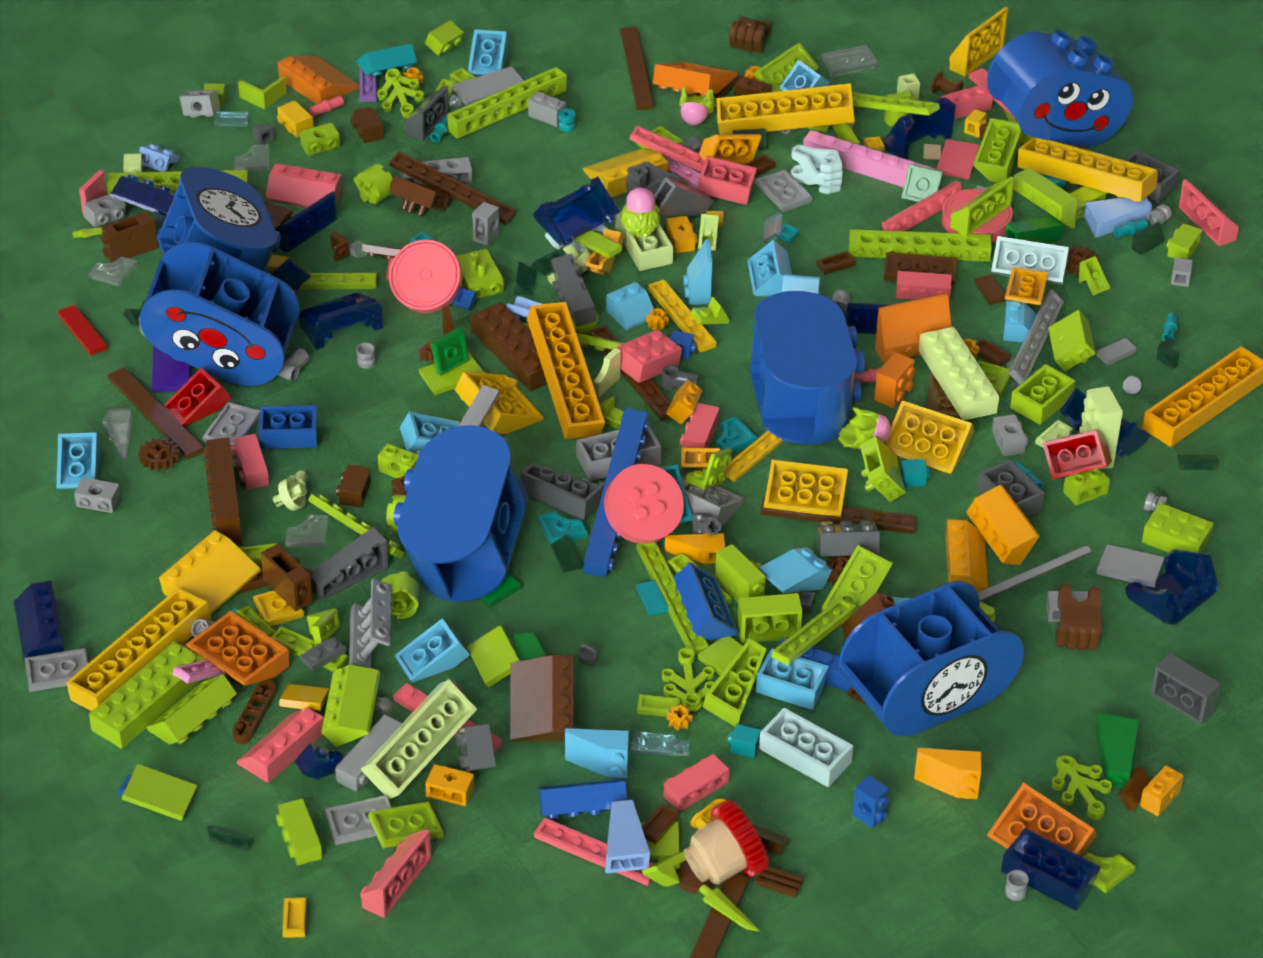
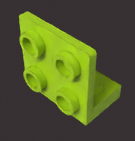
M727 448L712 453L708 467L687 474L685 482L703 490L721 485L726 478L725 471L731 461L730 455L732 450Z

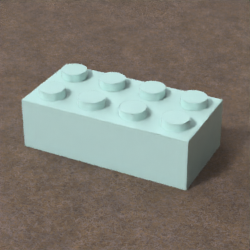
M998 236L992 274L1010 277L1012 267L1048 272L1047 283L1063 285L1069 247Z
M783 708L760 732V750L826 787H829L852 763V744L786 708Z

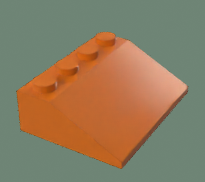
M289 56L278 62L279 78H286V84L316 105L322 103L325 99L330 100L339 95L343 97L360 88L359 84L318 56Z
M686 62L655 64L653 84H657L659 88L663 89L672 87L673 91L682 92V88L686 87L688 94L700 93V96L706 97L710 89L713 90V94L719 93L737 76V72Z
M947 293L879 308L875 351L883 363L894 352L909 358L921 355L918 351L920 334L951 327Z
M232 611L225 614L187 643V647L244 686L275 678L290 666L289 651L286 647Z
M1023 783L987 836L1059 883L1074 866V863L1085 854L1096 838L1097 833L1092 827Z

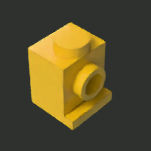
M974 109L965 119L964 133L980 138L979 127L980 125H987V113Z

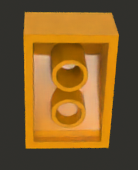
M1012 267L1005 299L1041 305L1045 295L1048 272Z
M917 748L915 780L956 798L978 799L981 777V752Z

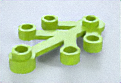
M395 68L389 69L385 75L386 83L377 92L378 99L386 100L382 103L383 111L390 112L393 109L392 104L398 96L401 103V115L407 119L414 113V107L407 102L405 95L412 96L415 101L421 102L424 100V93L416 91L420 87L417 79L403 77L401 72ZM400 83L409 85L410 89L401 86ZM393 85V86H394V89H393V91L391 92V94H390L389 97H388V93H387V92H388V90L391 88V86Z
M682 648L678 652V661L683 665L685 679L675 674L672 669L667 668L662 671V680L674 682L685 689L687 694L676 689L674 684L668 683L664 686V695L666 697L674 696L680 698L682 706L686 709L690 708V711L694 712L702 708V700L715 682H706L705 687L698 693H695V689L705 680H712L715 676V670L710 666L704 667L703 671L693 679L691 664L694 662L695 653L691 648Z
M1060 756L1056 761V767L1059 772L1057 776L1053 777L1051 787L1057 791L1062 790L1065 783L1064 779L1066 775H1069L1071 782L1067 791L1062 793L1061 802L1067 806L1072 805L1075 792L1078 789L1088 804V817L1093 820L1102 819L1105 807L1101 801L1095 800L1087 787L1099 790L1103 794H1108L1111 792L1112 783L1109 780L1098 782L1079 776L1077 773L1080 772L1089 775L1093 779H1099L1102 774V768L1099 765L1088 767L1078 764L1075 758L1071 756Z

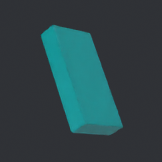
M655 580L636 584V591L649 616L668 612V605Z

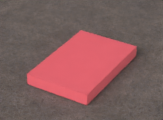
M946 139L936 170L943 171L945 176L969 180L979 145Z

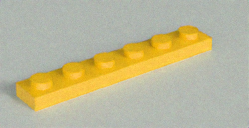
M665 280L648 284V291L682 332L694 334V342H697L696 348L700 353L716 348L714 338L703 325H699L691 316V311Z

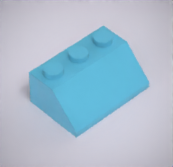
M774 240L747 260L753 295L771 296L781 293L784 274L792 275L788 251Z
M771 648L757 674L756 693L814 710L821 696L829 666L801 657L788 666L772 658V651L774 649Z

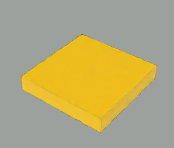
M275 591L253 596V601L261 618L270 626L304 617L302 609L295 611Z
M289 684L280 698V706L299 709L308 707L311 710L320 711L329 696V688Z

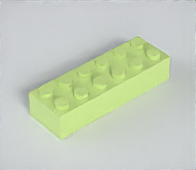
M955 327L920 334L918 351L961 419L964 421L997 413L999 395Z
M449 679L438 684L360 770L384 795H388L389 799L398 796L471 717L477 708Z

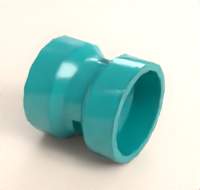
M569 108L560 110L559 129L563 132L573 131L575 129V111Z

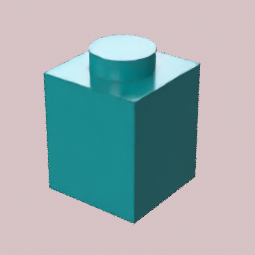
M924 459L901 460L900 472L904 487L926 486V479L930 477L929 466L925 465Z
M736 724L734 732H730L728 737V744H731L730 753L755 758L760 744L761 730Z

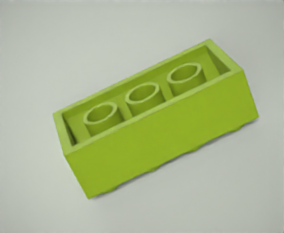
M990 118L973 165L989 181L1000 182L1009 178L1018 149L1023 140V131L1019 124Z
M1031 168L1014 175L1013 189L1070 228H1075L1077 198Z
M1009 177L995 183L974 199L953 211L950 217V228L967 237L1009 208L1012 201L1014 178Z
M347 665L333 671L321 733L336 747L370 733L381 673L379 670Z
M223 674L206 679L146 728L169 745L176 742L181 744L189 738L188 734L191 731L195 732L203 726V721L215 717L220 707L225 708L231 704V698L237 693Z

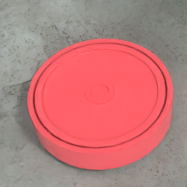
M962 190L950 195L945 200L941 219L942 225L948 233H959L950 228V217L953 211L959 209L985 190ZM1010 206L971 234H991V242L997 241L998 236L1004 237L1006 224L1012 222V207Z
M419 240L403 247L394 257L389 270V283L395 297L406 308L418 313H433L442 310L443 306H448L453 302L462 285V269L458 259L447 246L433 240Z
M637 464L624 469L610 482L605 492L604 509L610 525L620 536L634 543L649 544L660 541L677 527L683 514L684 501L679 485L669 473L654 465Z

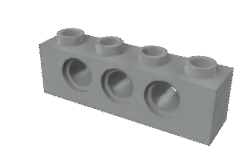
M469 157L422 162L464 184L472 183V168ZM401 172V178L410 179L415 182L426 185Z

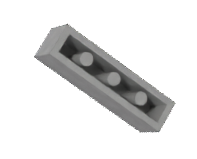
M384 715L370 730V733L365 735L335 767L336 782L356 792L362 786H365L369 778L360 768L402 723Z

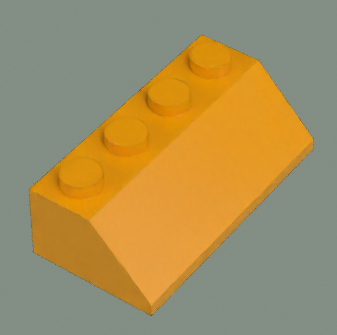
M999 485L976 497L966 512L1003 564L1021 565L1040 537L1003 485Z
M947 520L945 538L948 583L965 581L970 583L977 592L987 589L988 576L985 538L967 520Z

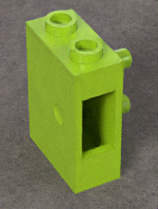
M487 249L456 256L462 269L463 278L461 286L463 289L477 293L476 299L503 293V277Z
M1080 310L1048 327L1055 362L1064 371L1081 362L1086 363L1089 357L1096 354L1089 320Z
M877 436L861 444L860 447L865 464V469L861 471L863 477L868 476L864 486L865 490L869 492L876 488L889 502L905 494L906 491L897 456Z
M733 544L716 552L715 577H717L719 584L737 602L739 598L765 595V581L768 579L758 570L762 566L761 563L755 564L754 561H749Z

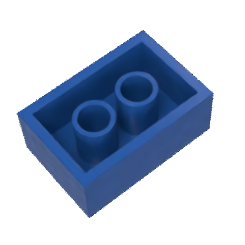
M317 405L260 407V449L317 447Z

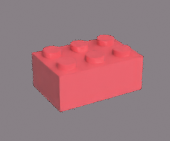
M706 156L699 176L697 190L704 192L708 196L747 205L754 185L757 168Z
M658 330L617 347V349L621 350L620 369L638 383L661 374L665 366L673 365L678 367L682 352L680 346Z

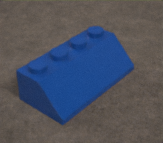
M691 562L674 576L676 589L681 595V602L686 608V615L691 621L692 631L695 635L712 640L734 636L739 633L717 577Z
M782 638L780 644L786 641L787 638ZM813 646L800 656L801 658L829 666L825 685L847 692L851 688V685L840 672L839 654Z
M622 779L537 787L541 815L546 816L547 819L559 818V814L568 813V817L580 816V812L589 811V815L601 814V810L610 809L611 812L612 802L627 800L626 783Z

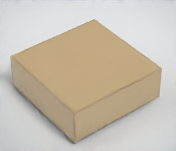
M924 144L923 159L939 160L941 145Z

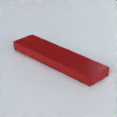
M74 304L57 311L60 319L90 356L107 349L106 343Z

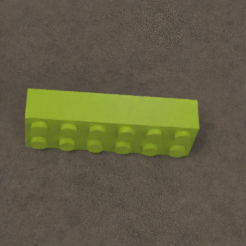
M173 641L89 713L91 730L123 749L144 731L149 724L201 681L186 683L173 675L174 668L205 659Z

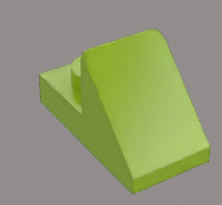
M701 214L698 249L701 248L705 240H710L711 250L716 251L719 215Z
M1096 256L1080 262L1079 283L1086 281L1093 296L1110 289Z
M714 297L711 298L708 308H693L691 311V316L699 325L729 324L730 322L723 308Z
M613 396L600 402L599 405L605 424L619 430L624 411L615 408V397Z
M337 608L307 617L309 631L314 637L315 644H320L327 640L340 627Z
M684 851L670 855L642 870L643 875L664 887L678 884L679 879L675 870L681 867V862L687 860Z

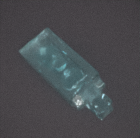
M635 731L631 752L664 756H689L690 741H682L675 738V735Z

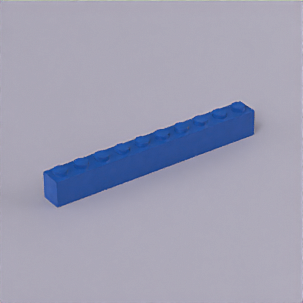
M624 409L584 560L583 573L607 577L608 570L612 571L614 559H611L612 554L616 555L618 543H615L616 538L620 539L621 536L612 528L606 517L604 509L605 492L610 482L621 471L636 465V462H640L642 451L639 449L640 446L644 447L646 436L643 434L648 432L650 422L646 420L647 412Z

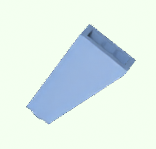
M1125 197L1086 202L1084 217L1094 237H1100L1113 232L1115 227L1125 225L1126 222H1135L1143 218L1147 220L1148 214L1152 211V203L1148 201L1147 197L1141 202H1135Z
M633 800L612 802L605 872L642 870L649 867L650 851Z

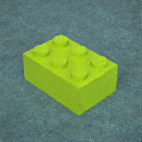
M1045 364L1012 391L1010 408L1041 425L1073 398L1076 381Z
M1159 503L1144 527L1142 543L1197 563L1211 540L1214 523Z
M798 593L738 599L737 628L741 643H746L749 638L755 642L782 640V638L788 639L801 629L802 607Z

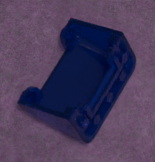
M940 98L933 101L939 103L940 109L930 115L909 113L899 118L883 140L885 150L893 156L907 160L909 157V144L928 135L933 139L939 135L944 136L945 140L951 138L953 135L956 104L947 98Z
M599 176L590 180V184L583 185L578 190L554 202H546L540 205L533 213V217L558 245L566 247L573 242V239L604 223L609 225L616 220L615 217L620 212Z
M362 292L352 293L308 307L299 314V325L316 350L325 348L324 341L327 338H333V330L363 321L366 327L371 325L374 331L383 329L381 304L375 298Z
M1173 549L1164 558L1165 573L1158 578L1155 588L1147 586L1143 589L1139 582H1132L1125 587L1128 599L1165 624H1178L1214 595L1218 588L1211 555Z

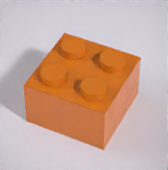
M896 352L892 354L877 372L875 401L895 408L898 403L903 401L904 396L907 392H911L914 386V382H912L915 373L913 359Z

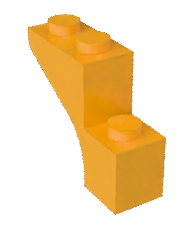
M604 229L602 236L622 247L625 234ZM594 251L587 258L585 266L589 267L590 271L603 276L605 273L611 274L615 255L608 259Z

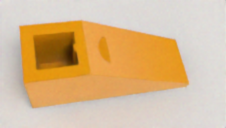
M718 533L717 535H667L665 537L664 550L677 556L684 553L691 560L706 565L716 564V552L725 548L724 533Z

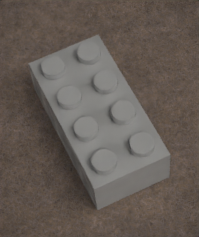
M649 426L648 432L643 434L646 436L644 447L640 446L639 450L642 451L640 462H636V465L661 464V445ZM619 430L576 440V457L587 478L591 479V481L607 477Z

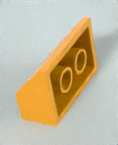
M760 134L714 135L704 139L699 155L704 161L706 156L744 165L754 159L762 136Z

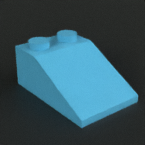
M474 30L468 67L469 73L475 76H482L503 69L509 48L507 32Z
M705 240L687 267V275L683 277L684 286H687L685 287V298H688L689 305L709 304L711 300L712 257L710 240Z
M409 411L400 426L406 451L416 454L417 450H422L433 437L445 430L458 427L460 422Z
M97 432L58 434L57 489H76L83 477L97 480L101 452V440Z
M807 547L792 549L758 569L782 593L822 590L832 571L824 560L819 559Z
M442 618L394 656L413 683L456 667L469 657L470 654L453 629Z
M565 728V760L605 777L627 778L629 731Z

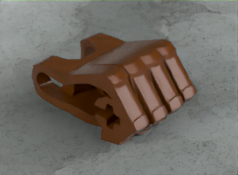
M740 16L738 21H733L729 33L730 47L743 51L762 53L771 32L772 21H757L749 19L748 16Z
M1062 583L1058 591L1060 623H1057L1055 629L1056 646L1065 647L1067 644V649L1071 650L1076 649V645L1078 650H1086L1088 646L1090 650H1097L1101 634L1100 587L1092 586L1088 591L1087 599L1080 602L1072 597L1071 586Z

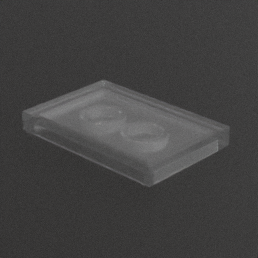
M867 45L821 53V59L832 77L879 67L878 61Z

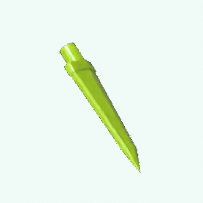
M83 228L79 231H73L72 235L73 238H88L102 234V228Z
M705 884L701 886L699 891L705 895L703 901L706 904H709L743 928L760 932L719 888L711 890Z

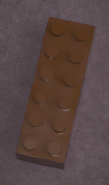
M502 302L470 315L471 332L530 392L547 385L531 331Z
M230 438L206 440L207 448H203L204 459L209 460L205 461L206 473H210L206 474L207 485L212 486L208 487L210 511L211 513L215 512V514H211L212 526H216V528H213V531L216 530L228 537L235 545H242Z

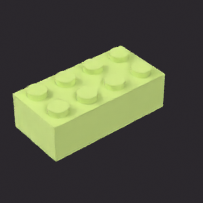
M622 211L615 212V229L617 232L625 234L623 243L639 271L673 264V246L660 224L658 227H655L651 235L637 238L636 235L632 236L624 228L621 221Z
M1109 386L1087 390V395L1084 399L1085 408L1082 413L1080 433L1098 429L1108 445L1112 463L1107 467L1099 469L1113 468L1123 411Z

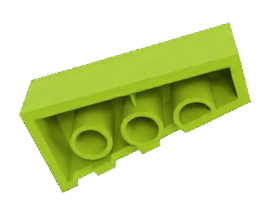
M749 638L706 693L703 708L736 727V724L740 723L757 679V674L763 664L767 648Z

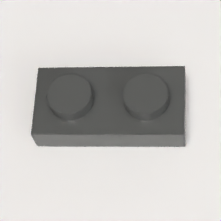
M332 636L301 654V661L314 672L345 654L346 647Z

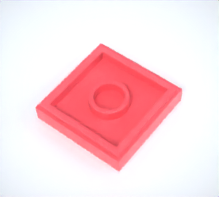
M97 171L79 189L83 217L85 202L107 195L104 171Z

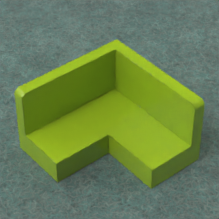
M284 77L279 78L263 90L242 80L238 82L239 97L263 109L268 108L287 94L286 78Z

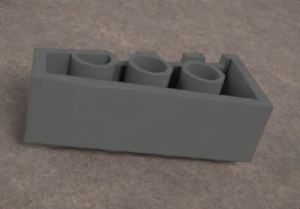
M571 253L551 259L555 279L552 284L559 300L566 302L571 319L576 326L597 321L595 306L585 287L583 278H580L577 265H574V258Z
M530 464L520 474V480L524 484L528 496L582 520H585L599 507L605 485L604 482H599V484L590 482L591 479L585 477L582 480L573 478L572 474L566 472L558 474L555 473L554 469Z
M374 527L312 570L313 576L310 577L311 591L323 601L388 569L387 540Z

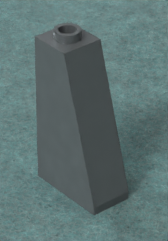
M665 177L654 194L655 204L660 211L659 216H701V214H706V211L709 210L714 202L704 192Z

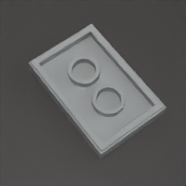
M786 169L756 179V185L782 212L812 202V196Z
M227 402L204 434L203 442L207 443L206 440L229 437L230 446H234L233 438L249 435L259 421L260 410Z
M1107 544L1097 568V574L1155 588L1165 557Z
M86 648L25 658L29 692L67 686L66 682L88 664Z
M388 795L326 808L325 813L335 845L377 836L368 815L372 811L392 808Z

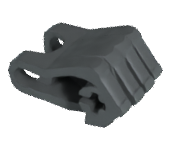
M643 162L627 169V196L633 189L641 187L649 189L654 195L665 177L680 183L678 175L665 172L650 162Z

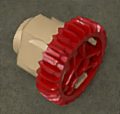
M731 800L723 801L711 809L712 822L697 830L692 835L690 846L684 849L687 862L697 878L702 882L709 879L713 884L717 885L740 871L746 874V876L753 877L764 871L769 865V857L757 831L749 821V818L741 811V808Z

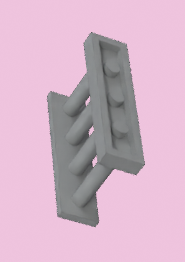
M372 579L370 599L364 607L353 604L351 607L349 665L371 668V652L378 643L386 646L390 645L391 585Z

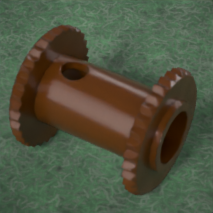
M939 72L932 81L931 93H936L938 90L945 94L963 90L964 83L962 80L958 81L957 84L944 78L943 72Z

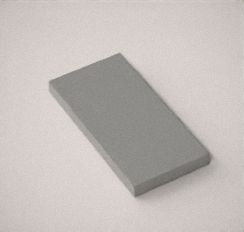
M509 67L453 84L452 90L468 106L524 80L513 67Z

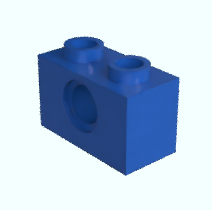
M868 775L855 787L853 816L872 828L878 823H882L887 817L889 788Z

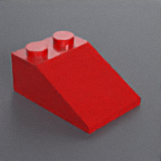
M200 368L163 407L183 427H186L219 411L232 397L207 372Z

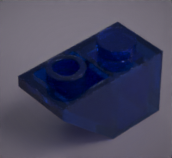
M309 743L295 762L303 775L318 780L336 773L335 767L344 757L338 750H330L323 745L318 746Z

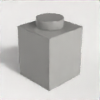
M1174 259L1171 285L1189 286L1192 260Z

